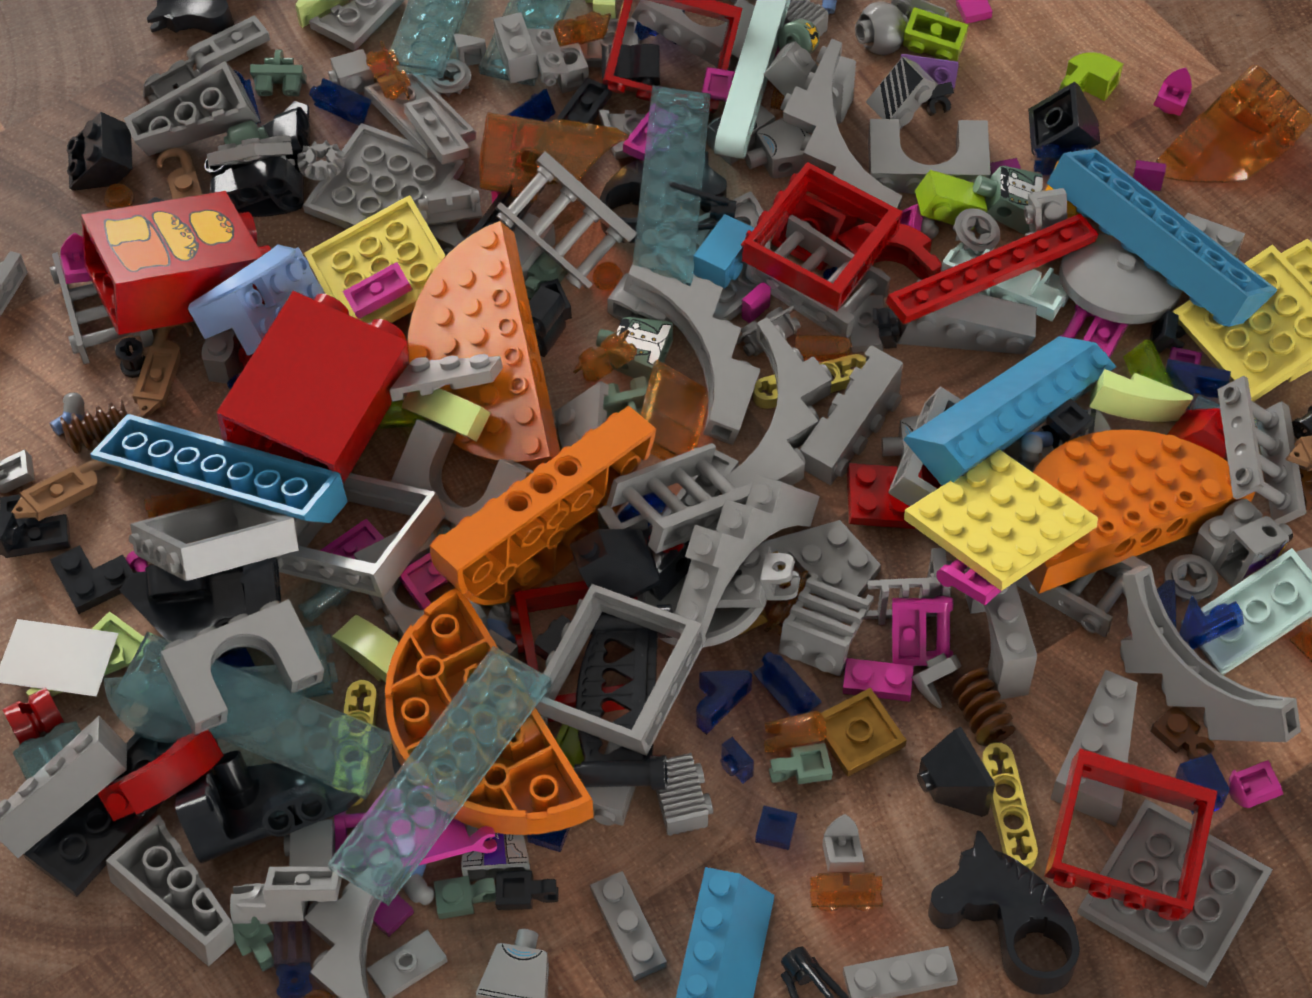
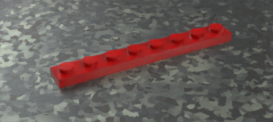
M1080 213L890 293L886 299V304L899 320L906 324L1095 243L1099 234Z

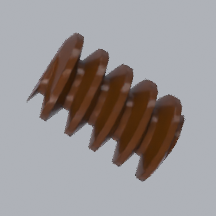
M121 400L120 410H117L111 402L108 403V413L105 414L100 406H97L95 417H92L88 410H84L83 420L81 421L75 413L71 414L70 424H67L63 417H60L69 447L76 454H79L81 451V443L89 451L92 450L93 440L100 444L127 415L123 400Z
M987 668L975 669L963 675L952 688V695L958 700L957 705L963 711L964 719L969 722V728L975 734L976 742L982 746L999 743L1011 736L1016 730L1014 726H1007L1013 717L1010 713H1003L1007 708L1004 702H997L1001 694L998 690H992L995 686L994 681L986 679L989 675Z

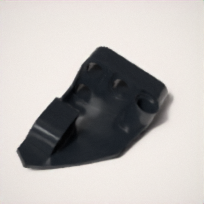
M294 101L284 112L275 115L272 121L263 125L268 137L290 135L293 154L285 155L286 160L273 156L263 160H253V163L209 166L206 159L204 164L205 170L212 176L210 180V193L226 191L238 213L250 212L252 217L276 216L301 209L304 204V175L298 168V154L302 153L303 146L310 147L309 106ZM288 159H294L295 165L293 166Z
M276 556L185 581L156 565H150L145 568V572L131 573L121 587L120 592L169 643L176 640L187 641L197 637L196 635L205 628L212 626L219 628L228 624L237 615H251L260 611L265 604L272 601H279L280 603L281 588L278 559ZM236 647V648H232V649H230V650H228V651H226V652H227V653H233V652L239 651V650L242 649V648H251V647Z
M234 750L225 753L220 761L213 766L216 775H213L210 769L192 784L176 793L175 808L182 828L198 861L204 863L268 836H284L344 812L360 799L359 794L338 790L321 782L292 760L247 766L241 752Z

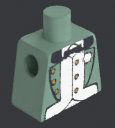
M1000 166L990 178L979 175L974 182L973 192L985 196L987 213L995 220L1024 235L1029 233V224L1026 223L1024 217V206H1028V194L1043 191V175L1008 166Z
M625 317L621 320L617 332L600 329L596 346L609 350L610 367L632 378L645 376L650 385H655L673 342V322Z

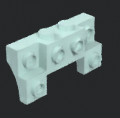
M960 242L957 247L950 249L943 260L941 272L992 250L986 249L984 252L975 255L974 251L970 248L964 250V244ZM1051 267L1041 281L1042 272L1032 269L978 292V294L1037 307L1036 315L1053 321L1059 309L1064 307L1069 299L1061 285L1059 276L1053 273L1054 269Z

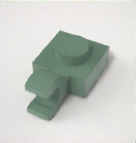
M544 251L527 271L528 278L525 281V286L528 289V299H532L540 288L541 283L557 278L561 282L567 275V272Z
M825 743L794 747L791 749L790 758L770 760L771 768H769V774L773 783L785 781L795 775L798 785L832 779L833 772Z
M469 876L434 881L439 920L475 914L473 904L496 901L494 878L481 879L471 885Z
M252 917L251 924L232 923L234 940L242 956L253 952L262 971L276 965L267 946L268 943L275 940L268 924H260L257 917Z

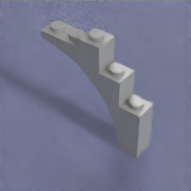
M831 38L828 47L822 46L816 59L819 66L815 73H809L804 84L805 89L795 86L792 95L786 94L780 108L783 110V121L809 132L805 136L800 149L804 151V162H809L899 209L902 195L882 185L863 169L849 151L839 131L833 110L832 87L834 73L842 54V42Z
M632 264L623 290L645 300L665 314L687 338L703 368L708 390V415L703 434L733 445L740 431L761 369L752 366L747 361H738L731 358L742 328L733 325L728 320H720L713 317L723 287L714 284L710 280L697 277L693 278L691 286L683 284L678 279L667 278L654 273L648 268Z
M766 317L757 322L756 339L768 356L776 378L777 407L771 425L759 446L740 466L725 476L735 488H741L753 483L755 474L791 486L804 479L806 460L798 447L804 444L819 422V416L812 405L830 395L831 381L833 378L827 366L824 364L820 365L814 356L804 361L800 351L788 344L782 328L779 325L774 326L770 319Z
M755 474L746 505L725 499L716 531L698 525L694 526L685 557L692 560L675 614L702 623L706 635L724 590L743 561L767 537L781 529L797 525L810 527L820 496Z
M1138 566L1123 574L1122 590L1126 596L1128 606L1127 623L1132 632L1131 635L1121 640L1120 655L1124 661L1126 673H1162L1161 686L1163 693L1166 695L1167 706L1205 708L1203 719L1205 727L1208 728L1209 740L1287 742L1301 732L1296 698L1269 695L1240 685L1223 676L1202 660L1184 641L1165 611L1156 589L1151 566Z
M389 847L382 854H376L369 861L367 870L358 880H352L345 887L340 899L325 902L314 901L304 917L311 930L332 947L329 951L322 952L316 958L310 973L316 982L334 998H370L366 974V958L373 918L388 888L404 869L399 855Z

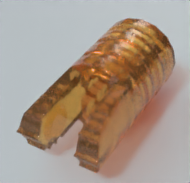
M795 335V348L800 351L804 361L813 356L818 362H824L851 355L850 347H852V343L847 337Z
M816 710L765 722L766 732L783 734L764 740L765 752H775L825 740L827 729L822 714Z

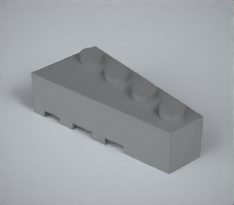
M226 61L124 118L134 142L148 156L225 133L229 127L248 120L256 123L260 122L238 75Z
M976 293L909 323L903 324L901 322L902 334L897 337V344L1025 354L1036 337L1037 307Z
M872 345L865 352L866 363L863 368L855 367L849 376L850 381L846 387L845 394L842 395L838 392L832 401L828 411L829 418L821 417L800 448L806 460L805 471L829 485L838 476H844L847 472L848 464L851 463L850 460L855 454L860 455L868 442L867 438L872 432L877 433L881 429L886 414L889 411H895L902 398L899 392L903 362Z
M1105 670L1055 781L1051 800L1062 803L1071 761L1080 748L1128 763L1137 682ZM1081 777L1074 809L1116 827L1122 810L1124 789Z
M100 716L95 718L33 777L27 779L8 800L0 801V841L17 858L22 856L127 770V744Z
M160 815L106 860L110 882L208 967L235 943L232 921L210 889L205 886L194 865L188 861L177 840L171 836Z

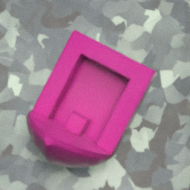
M1186 67L1172 72L1161 86L1153 105L1159 107L1165 113L1181 116L1192 88L1191 77Z
M74 232L65 240L60 251L61 266L66 284L92 281L84 266L83 237Z
M1269 760L1239 772L1233 770L1230 775L1228 787L1231 799L1244 808H1251L1284 795Z

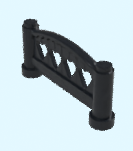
M671 604L657 605L658 608L673 613ZM602 612L590 633L591 638L581 663L576 689V709L601 718L605 714L601 708L602 704L606 701H613L630 712L614 720L612 723L632 730L656 684L658 638L672 637ZM610 641H615L632 650L631 653L613 663H606L604 661L605 656L608 654L605 645ZM607 671H615L631 680V682L612 693L602 691L606 684L603 675ZM577 729L584 761L581 764H575L574 770L585 788L651 786L652 790H667V756L653 755L654 742L647 756L623 746L604 755L599 752L600 747L603 745L599 737Z

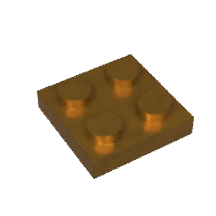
M871 688L812 717V725L847 777L906 747V738Z

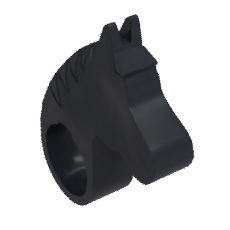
M157 0V7L147 17V22L153 23L150 27L151 32L168 28L177 33L180 30L194 28L215 35L234 25V20L226 0Z
M695 136L681 148L657 152L649 163L637 159L624 166L606 183L600 200L611 210L621 205L630 204V202L639 206L644 205V208L649 211L646 214L635 218L620 217L637 232L629 243H637L647 240L656 233L669 202L677 201L684 204H695L685 201L684 198L685 196H697L671 188L669 186L670 182L683 184L726 198L727 181L708 165L709 153L699 148V137ZM698 205L706 213L711 210V207ZM600 221L601 228L607 235L605 231L608 227Z
M978 830L975 836L974 847L961 852L958 864L959 870L952 877L933 889L928 909V916L931 922L938 928L951 929L957 926L962 919L970 921H995L998 929L1003 967L1009 979L1020 989L1033 994L1045 995L1061 990L1071 980L1080 952L1076 926L1069 910L1044 880L1018 860L994 850L985 835ZM1028 933H1043L1044 937L1052 939L1063 949L1067 963L1055 971L1042 972L1034 970L1019 959L1014 945L1019 940L1025 938Z

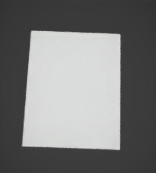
M17 619L0 664V683L39 689L46 687L47 690L96 697L119 633Z

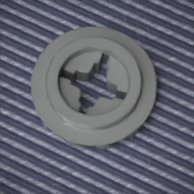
M457 59L439 60L427 69L425 75L426 82L439 95L445 93L448 98L451 93L460 95L462 89L469 88V82L472 80L470 68L464 62ZM443 74H445L446 77L448 76L450 79L453 78L454 81L449 82V80H444Z
M327 140L323 144H317L314 141L310 147L303 146L302 153L298 154V168L300 172L312 180L322 181L334 178L345 166L344 152L340 151L337 144L330 145ZM318 156L319 158H323L324 156H326V161L318 160L316 162L315 157Z
M974 208L966 209L955 219L952 229L957 234L955 241H961L964 244V250L970 248L976 255L984 252L986 249L992 250L1000 240L999 226L995 219L987 212ZM974 225L977 233L981 234L977 239L975 233L970 231Z
M1185 554L1175 557L1169 562L1165 570L1164 585H1168L1171 595H1178L1182 598L1183 602L1194 600L1198 603L1201 599H1209L1218 584V575L1214 566L1208 560L1197 555ZM1187 571L1192 579H1197L1195 587L1190 585L1189 581H1183Z

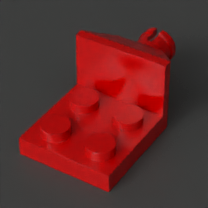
M848 464L849 524L916 529L904 520L905 509L910 506L888 493L898 466ZM923 464L918 477L937 489L940 488L942 485Z

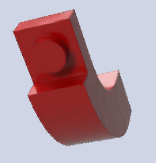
M870 223L855 226L837 236L836 243L856 254L875 229V226ZM901 223L898 232L874 262L892 261L900 263L909 268L920 280L940 273L942 268L938 257L930 254L932 240L921 231Z
M209 729L196 735L192 732L179 738L165 753L152 762L112 781L98 793V796L113 821L134 812L137 815L192 784L215 766L224 754Z

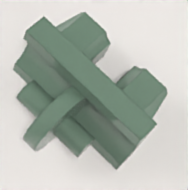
M282 49L275 50L274 58H264V64H250V74L254 80L258 96L273 95V84H283L282 92L286 96H299L302 84H306L307 75L304 74L303 66L294 65V58H284Z
M645 376L634 378L630 381L631 390L620 392L618 384H608V396L604 397L603 410L607 411V418L615 412L619 413L627 406H630L642 417L649 416V412L658 410V391L656 385H650Z

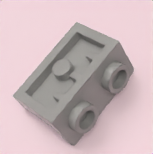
M1064 188L1028 194V206H1024V217L1026 223L1029 224V233H1025V236L1067 219V193Z

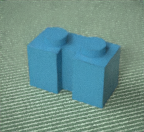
M724 214L693 255V274L702 279L710 280L725 289L732 279L736 280L742 271L745 262L742 261L743 247H741V243L746 238V232L749 230L753 231L755 228Z

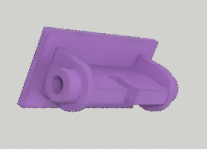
M901 54V58L903 56L916 62L937 84L952 82L953 89H955L959 62Z

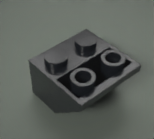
M100 112L92 121H88L84 129L76 137H72L67 144L69 163L67 174L69 175V189L71 190L116 186L133 170L131 133L126 123L103 112Z

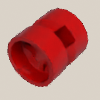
M46 687L29 695L27 703L17 701L2 709L22 749L40 740L41 733L44 732L50 735L66 727Z

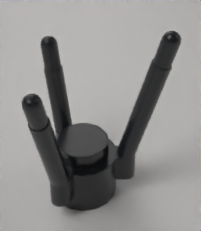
M669 183L671 188L697 196H685L684 199L687 202L711 207L710 219H715V222L672 227V233L714 229L724 214L735 218L737 201L719 197L683 184Z
M797 947L782 958L781 964L786 971L781 974V978L788 988L790 998H799L795 982H798L799 985H805L811 981L826 998H834L825 983L840 998H849L819 965L816 958L810 956L805 947Z

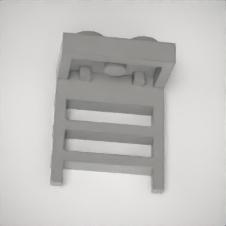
M932 548L927 578L868 580V589H880L878 610H868L864 620L878 619V625H883L886 619L892 618V609H887L890 588H900L899 598H908L909 588L920 587L919 598L950 597L951 587L943 586L936 577V572L941 567L952 563V560L947 561L945 549ZM926 613V617L937 616V613Z
M812 573L811 577L806 581L804 590L800 592L796 604H793L790 615L783 622L778 653L840 677L846 665L849 646L866 616L874 596L868 594L866 599L819 582V575ZM810 593L815 594V595L820 596V597H823V598L828 599V600H830V601L836 602V603L841 604V605H843V606L849 607V608L854 609V610L859 611V612L857 613V612H855V611L849 610V609H847V608H844V607H842V606L836 605V604L831 603V602H829V601L823 600V599H821V598H818V597H816V596L811 595ZM803 606L806 607V608H809V609H811V610H814V611H816V612H819V613H822V614H824V615H827V616H829V617H832V618H834V619H837V620H840V621H842V622H845V623H847V624H850L851 627L848 626V625H845V624H843V623L837 622V621H835V620H832V619H830V618H827V617H825V616H822V615H819V614H817V613H814V612H812V611H809V610H807V609H804Z

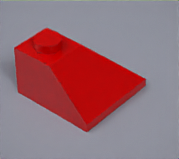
M806 192L776 230L771 244L779 248L786 241L787 223L791 215H794L801 221H806L812 228L834 242H837V236L854 227L858 217L818 196ZM799 245L790 253L804 262L812 255ZM822 261L816 268L822 271L828 264Z
M1220 408L1186 410L1167 433V435H1174L1201 446L1228 461Z

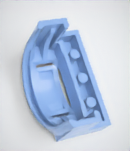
M277 244L253 263L191 302L188 310L204 339L232 328L246 354L251 355L257 349L293 291L312 299L317 294H324V291L309 267L308 260L303 256L300 248ZM253 284L256 285L258 291L253 288Z

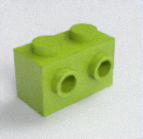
M914 7L904 32L903 46L913 53L922 54L924 52L933 55L936 59L958 62L967 38L969 24Z
M929 170L915 189L922 216L949 223L953 226L956 217L966 209L974 208L985 212L988 209L984 196L973 192V182L937 171Z

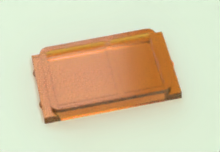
M659 360L653 363L641 416L656 428L650 454L665 461L697 448L708 402V391L706 387Z

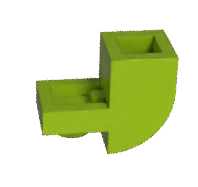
M1088 52L1076 55L1068 61L1066 76L1059 90L1076 82L1082 92L1085 91L1105 101L1120 82L1123 63L1101 53Z

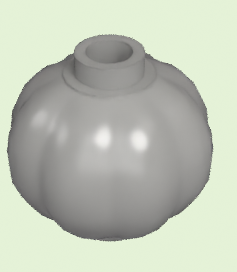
M885 1L873 2L862 11L855 24V35L858 42L863 44L872 53L883 56L897 51L902 45L904 32L909 20L907 16H902L900 9L895 5ZM874 42V43H873V46H869V45H865V44H864V43Z

